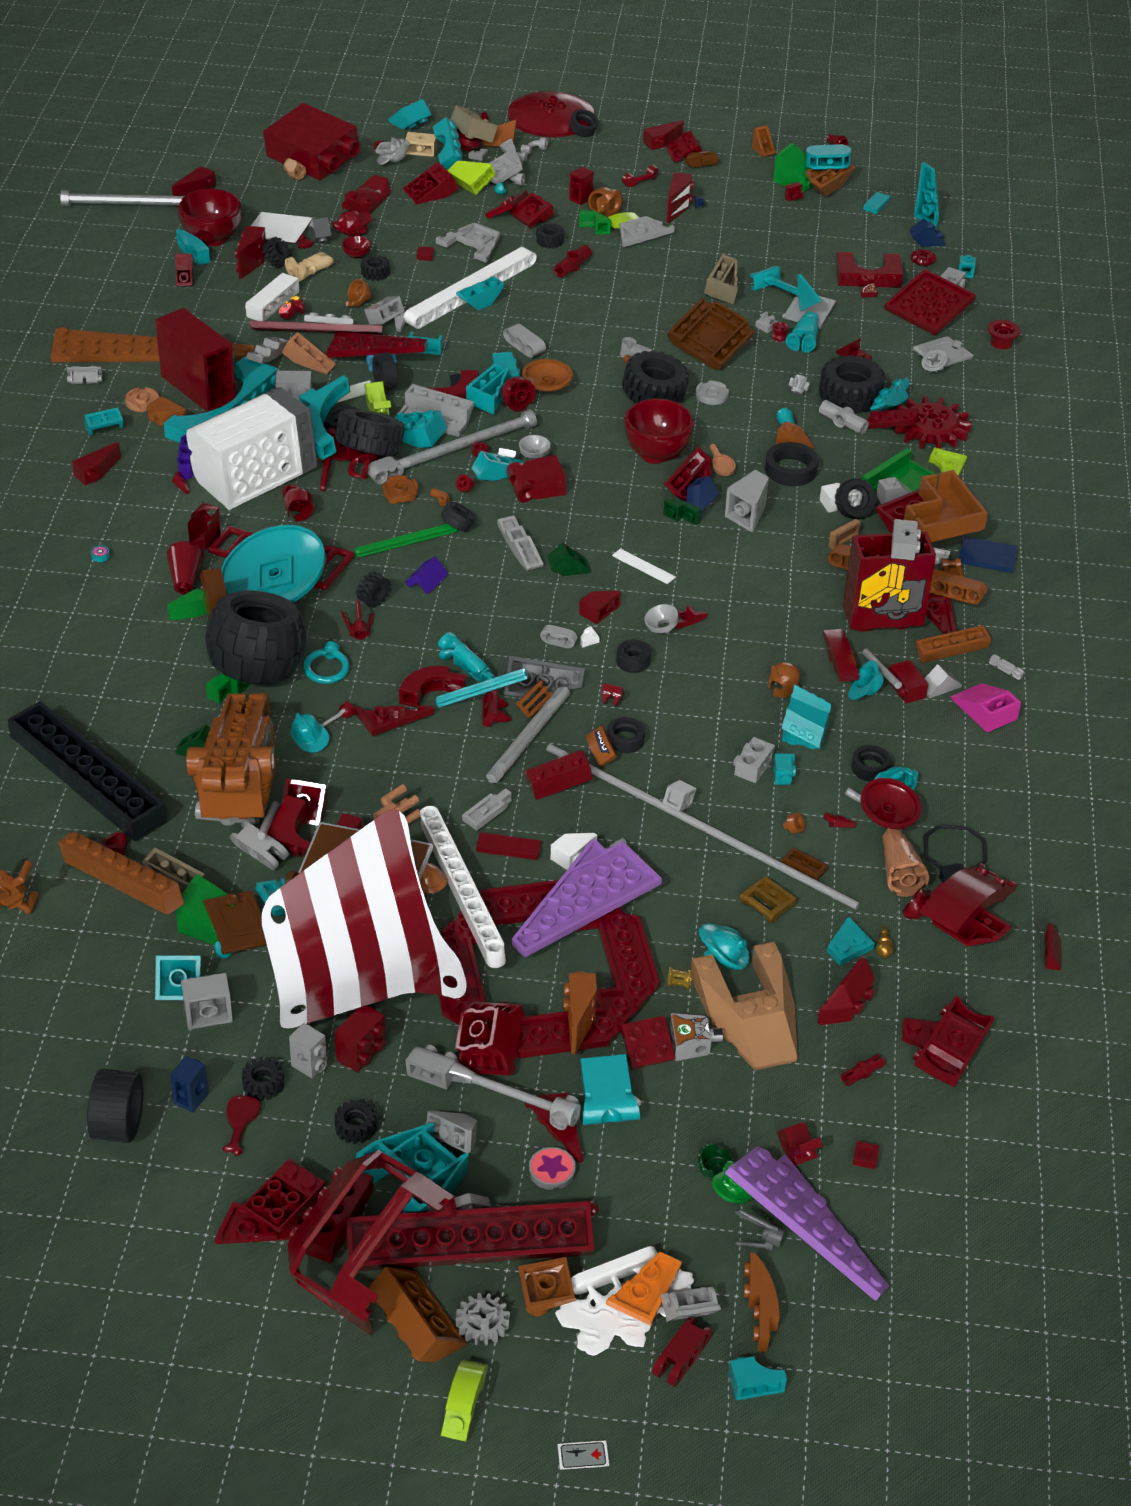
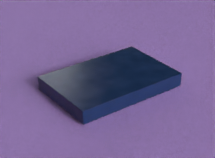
M964 536L959 558L961 559V564L1012 573L1017 546Z

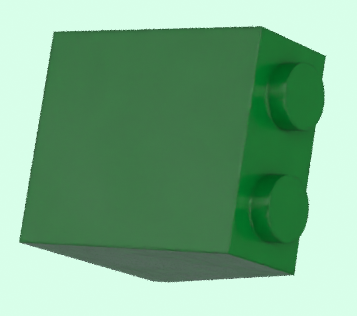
M790 143L776 155L773 182L784 186L799 182L802 184L801 191L805 193L812 187L805 174L806 170L810 168L805 164L806 154L793 143Z
M196 874L181 894L184 904L176 909L178 933L214 945L219 940L203 901L227 896L228 894Z

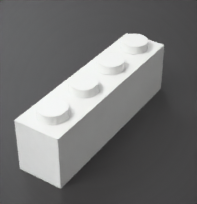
M281 273L246 302V316L257 321L267 320L285 304V301H289L291 297L299 293V278Z

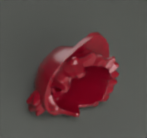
M348 210L343 212L336 222H332V226L341 233H347L348 237L351 235L359 236L360 234L367 233V229H369L367 224L371 222V215L366 211Z

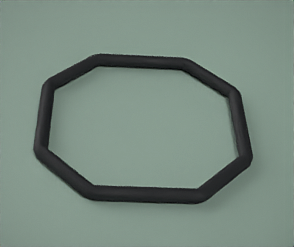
M940 824L924 834V856L939 869L942 865L928 855V836L940 828L968 830L982 841L983 860L973 867H978L980 863L985 864L987 862L986 839L971 827Z

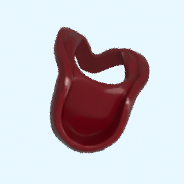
M367 452L366 454L355 456L348 467L349 475L367 479L368 466L371 462L379 460L378 454ZM357 461L364 464L362 474L354 472Z

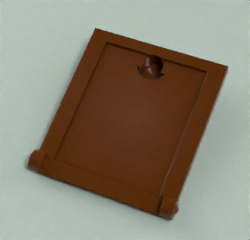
M252 891L236 894L230 893L227 896L203 901L221 944V953L223 955L267 945L262 927V915Z

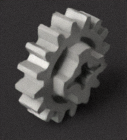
M481 1293L477 1294V1299L468 1296V1303L462 1301L460 1309L456 1311V1327H459V1335L465 1334V1341L467 1342L474 1339L475 1345L483 1341L485 1346H487L490 1339L495 1343L498 1342V1335L504 1337L505 1329H509L510 1313L506 1311V1303L500 1304L499 1297L492 1300L489 1293L486 1298H482Z

